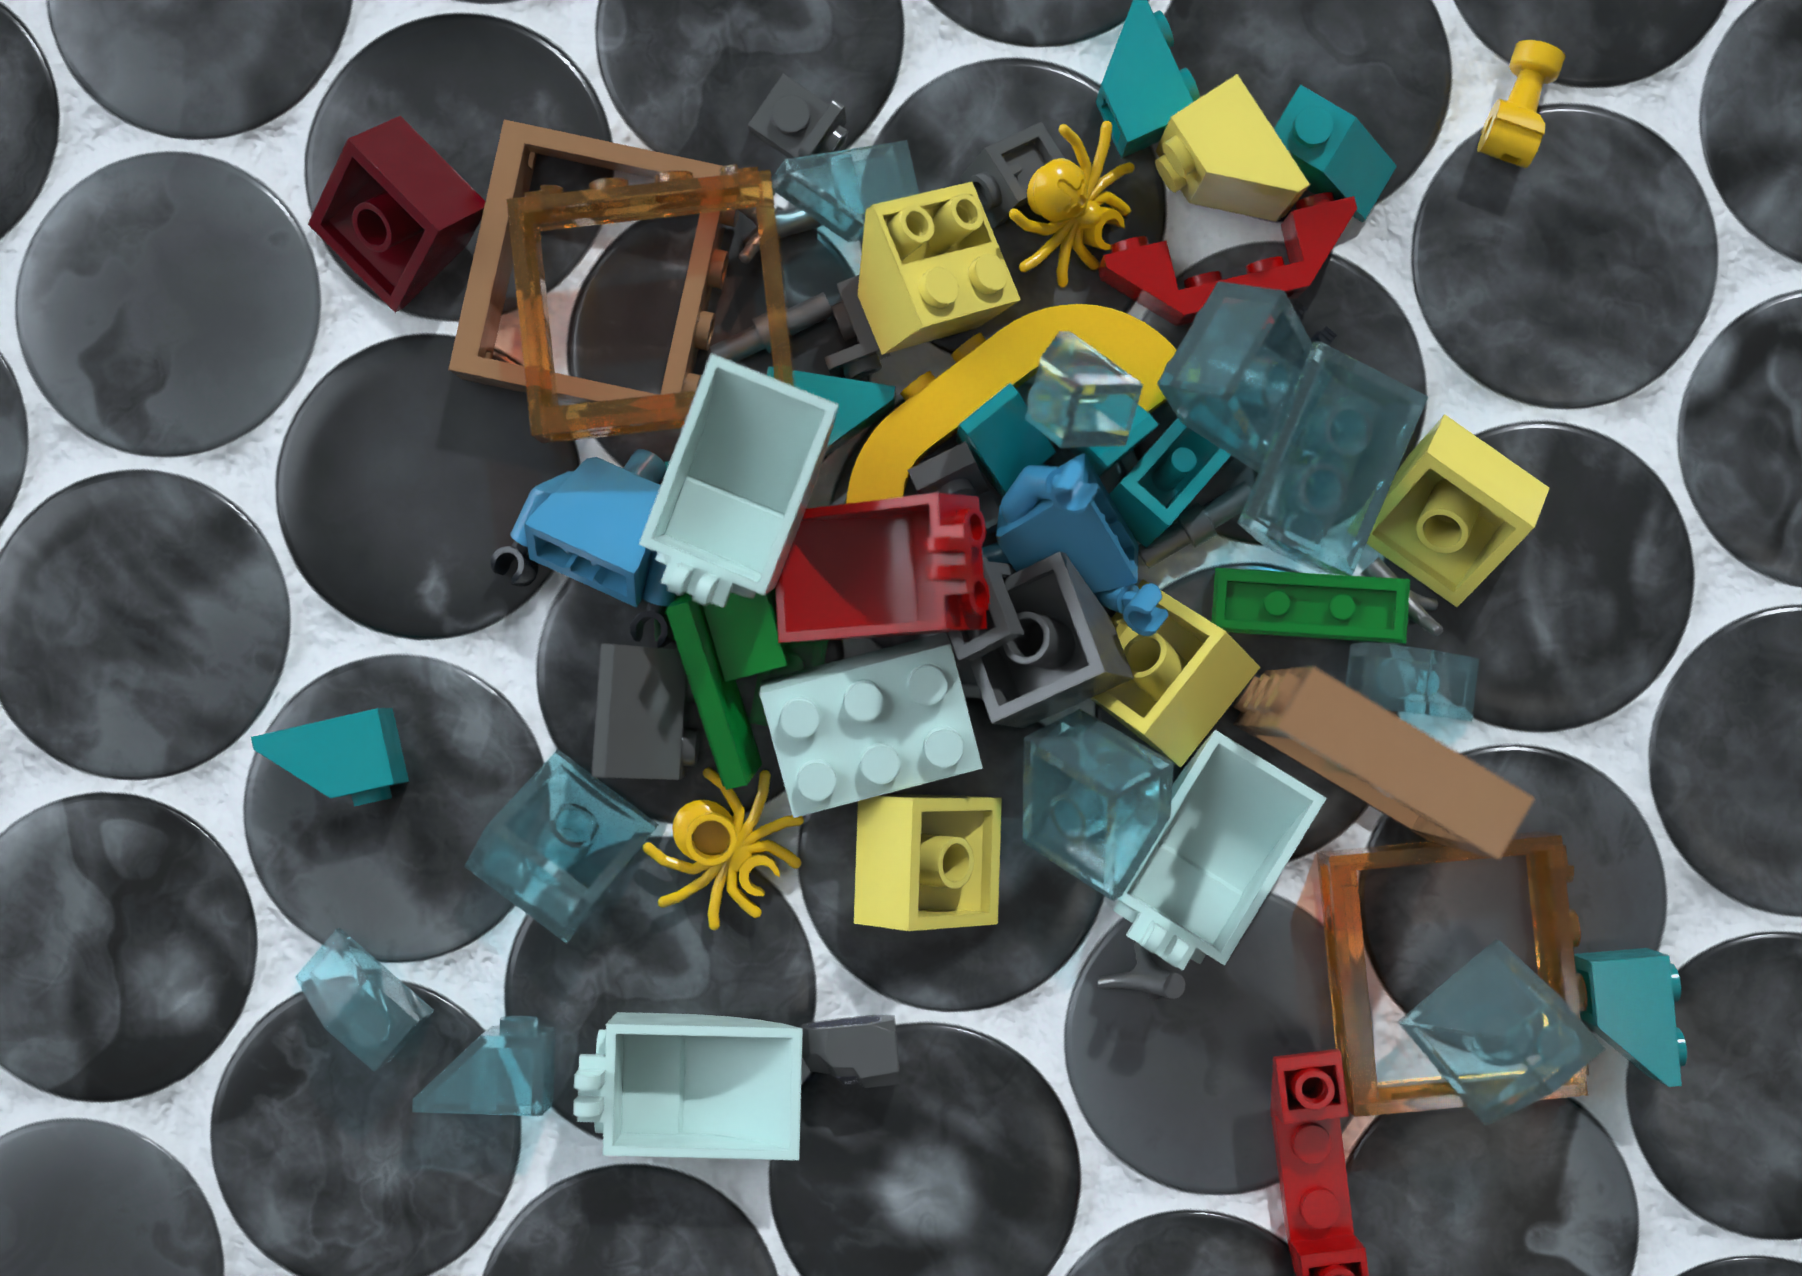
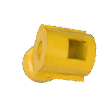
M1522 40L1516 43L1509 68L1517 76V80L1508 100L1499 98L1491 108L1481 131L1477 148L1479 153L1525 169L1528 168L1545 134V122L1541 115L1536 113L1543 84H1549L1558 79L1566 58L1561 49L1538 40Z

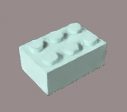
M946 632L761 680L760 697L793 818L983 769L952 646Z

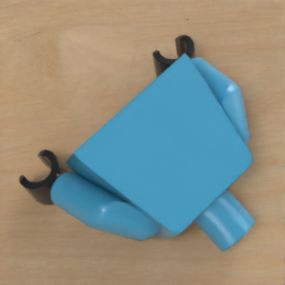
M637 449L624 468L601 458L592 457L587 458L575 471H567L536 485L530 491L510 533V536L514 539L512 546L501 547L491 556L490 565L493 572L505 575L509 570L511 562L517 558L518 569L511 580V584L514 586L526 587L536 579L539 563L636 608L643 598L648 602L647 609L633 618L630 624L632 638L636 642H641L645 623L649 619L654 618L661 626L657 647L663 648L667 646L674 635L665 611L666 607L675 601L676 593L667 590L668 585L661 583L666 565L655 559L658 552L639 545L661 487L659 483L667 471L665 463L656 454L645 449Z

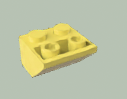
M973 182L873 204L866 209L858 298L882 355L979 328L1021 300Z

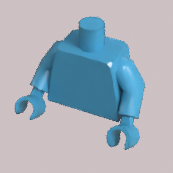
M1086 454L1076 456L1060 467L1029 465L1023 468L1002 498L1001 505L999 506L996 531L998 542L983 547L982 557H987L989 562L1009 563L1018 572L1055 553L1064 552L1102 606L1123 614L1126 624L1136 633L1143 636L1155 634L1169 617L1166 609L1156 607L1162 599L1161 590L1153 583L1145 584L1141 589L1135 585V583H1138L1139 544Z

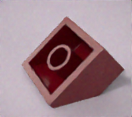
M400 115L347 139L308 225L396 313L416 297L468 245L482 219L486 201Z

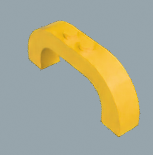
M1088 304L1059 305L1029 313L1011 322L987 340L981 332L974 335L951 354L956 364L937 378H935L931 371H928L902 390L900 395L905 402L885 417L875 428L856 459L849 481L846 504L904 497L905 488L910 478L908 470L919 465L929 454L955 436L958 426L963 420L1009 383L1017 389L1032 377L1057 368L1079 369L1097 377L1102 374L1150 414L1185 388L1197 375L1164 336L1145 322L1127 313Z

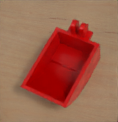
M930 493L806 508L775 587L778 643L891 637L987 629L986 611L990 603V592L983 573L982 544L985 540L986 526L979 507V497Z

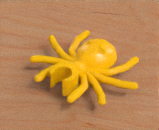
M1104 121L1101 124L1099 144L1092 167L1080 137L1068 125L1061 124L1059 126L1058 132L1071 144L1080 167L1068 159L1058 158L1040 167L1031 177L1027 189L1028 204L1034 213L1043 216L1046 220L1051 221L1050 223L1046 224L1029 220L1016 208L1009 211V217L1023 230L1045 236L1053 234L1038 251L1019 264L1021 272H1027L1039 265L1060 245L1056 276L1057 284L1060 287H1065L1068 284V267L1072 248L1085 265L1091 270H1096L1099 267V261L1084 244L1103 250H1110L1111 245L1105 243L1102 239L1104 224L1125 228L1123 216H1128L1131 208L1118 196L1110 191L1103 190L1123 175L1134 172L1135 166L1131 162L1121 164L1100 178L1111 142L1112 123L1110 121ZM1103 203H1106V204H1108L1109 206L1113 207L1114 209H1111V208H1108V207H1104V206H1100V205L1103 204Z
M707 767L703 770V776L723 793L733 811V817L723 806L709 800L692 801L685 804L677 812L672 826L675 843L682 853L696 861L695 863L667 856L650 842L643 844L642 849L644 853L666 868L691 875L705 871L699 878L680 890L660 897L657 901L658 906L665 908L682 902L706 887L715 878L708 907L710 929L717 930L720 927L719 911L725 883L729 896L742 910L753 918L761 916V909L750 901L738 888V872L741 887L748 894L764 896L765 891L760 886L752 883L749 873L754 867L759 865L769 867L773 874L780 877V871L776 860L763 852L767 851L794 869L799 868L802 862L794 853L776 842L759 840L787 827L801 826L804 823L803 816L793 818V815H788L764 824L753 831L759 822L769 793L771 774L768 770H762L759 774L757 794L745 822V810L734 789L726 790L725 786L722 785L719 773L714 769Z

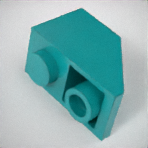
M1133 0L1096 99V104L1103 120L1112 123L1111 137L1121 158L1159 142L1170 117L1200 98L1199 90L1192 74L1187 68L1179 70L1170 51V48L1174 46V38L1165 15L1160 10L1153 13L1148 0Z
M1649 948L1571 954L1577 1018L1646 1076L1668 1087L1682 1086L1680 1067L1685 1066L1687 1062V1046L1682 1031L1676 1027L1674 1002L1680 1000L1681 982L1677 968L1674 964L1670 963V955Z

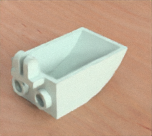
M714 354L710 355L639 545L658 552L655 559L666 565L661 583L668 585L667 590L678 595H682L685 592L693 595V601L705 606L713 603L720 607H725L731 592L744 597L754 598L756 592L765 595L776 587L816 483L834 426L838 404Z
M1215 730L1198 749L1167 791L1106 888L1114 898L1119 900L1113 911L1133 923L1126 935L1139 943L1143 948L1157 954L1164 961L1181 970H1184L1190 959L1201 964L1206 955L1225 966L1327 798Z
M617 1012L607 1022L606 1029L598 1031L596 1054H581L579 1056V1070L574 1075V1088L578 1089V1096L574 1100L573 1115L577 1116V1122H594L595 1133H603V1156L799 1160L802 1028L782 1023L730 1016Z

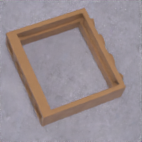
M504 119L448 370L467 381L682 426L685 411L690 410L702 379V375L693 374L698 350H709L714 333L716 315L715 313L707 312L712 287L722 289L727 273L729 252L720 250L725 226L735 227L739 217V211L736 209V206L741 198L742 190L734 188L735 182L730 167ZM537 154L705 189L660 395L492 359Z
M1315 667L1266 670L1260 678L1254 675L1244 691H1241L1233 705L1235 709L1240 711L1233 725L1424 839L1434 843L1499 860L1535 800L1534 797Z

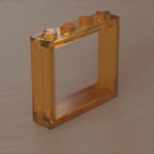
M732 164L720 168L718 176L693 178V173L689 171H667L655 175L654 183L629 185L628 180L623 178H604L590 182L589 190L565 193L561 186L540 185L541 191L524 192L525 197L507 199L531 436L541 443L680 429L685 424L697 391L558 406L540 231L756 207L774 378L796 387L775 187L770 170L758 171V167L738 169L737 164Z
M1544 831L1516 833L1501 856L1526 855L1547 1066L1377 1082L1356 870L1486 859L1490 857L1431 841L1317 852L1335 1047L1341 1051L1348 1111L1354 1117L1588 1095L1586 1076L1589 1075L1588 1060L1594 1058L1588 1039L1582 1037L1580 1012L1585 1011L1587 1008V990L1582 975L1576 973L1573 950L1574 947L1580 945L1581 929L1575 910L1569 909L1567 883H1571L1574 879V865L1568 864L1566 845H1563L1562 835Z

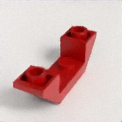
M1326 192L1297 201L1295 203L1296 210L1291 211L1280 225L1290 263L1287 265L1284 264L1282 256L1270 257L1248 264L1245 267L1247 272L1245 275L1223 280L1221 271L1202 273L1184 280L1185 289L1178 290L1167 241L1149 244L1147 236H1139L1119 241L1110 246L1111 253L1103 256L1098 267L1100 279L1175 326L1295 299L1311 285L1357 210L1355 197L1352 196L1334 201L1333 193Z
M1333 1049L1273 1057L1270 1110L1285 1231L1296 1276H1369L1366 1248L1354 1235L1340 1124L1341 1117H1349L1341 1051Z

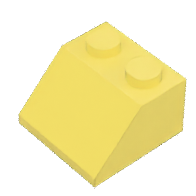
M1238 74L1171 116L1155 150L1159 156L1155 160V165L1162 180L1172 192L1176 193L1181 190L1190 204L1276 222L1287 215L1310 185Z
M1444 414L1405 459L1357 527L1354 535L1455 607H1458L1535 528L1549 487Z
M1142 579L1137 586L1141 589L1142 586L1150 583ZM1161 591L1162 599L1156 607L1166 609L1169 617L1152 636H1143L1133 631L1126 624L1121 613L1116 612L1111 618L1134 679L1090 699L1141 740L1181 768L1261 667L1226 631Z
M883 794L858 801L854 924L904 931L997 925L1002 798Z

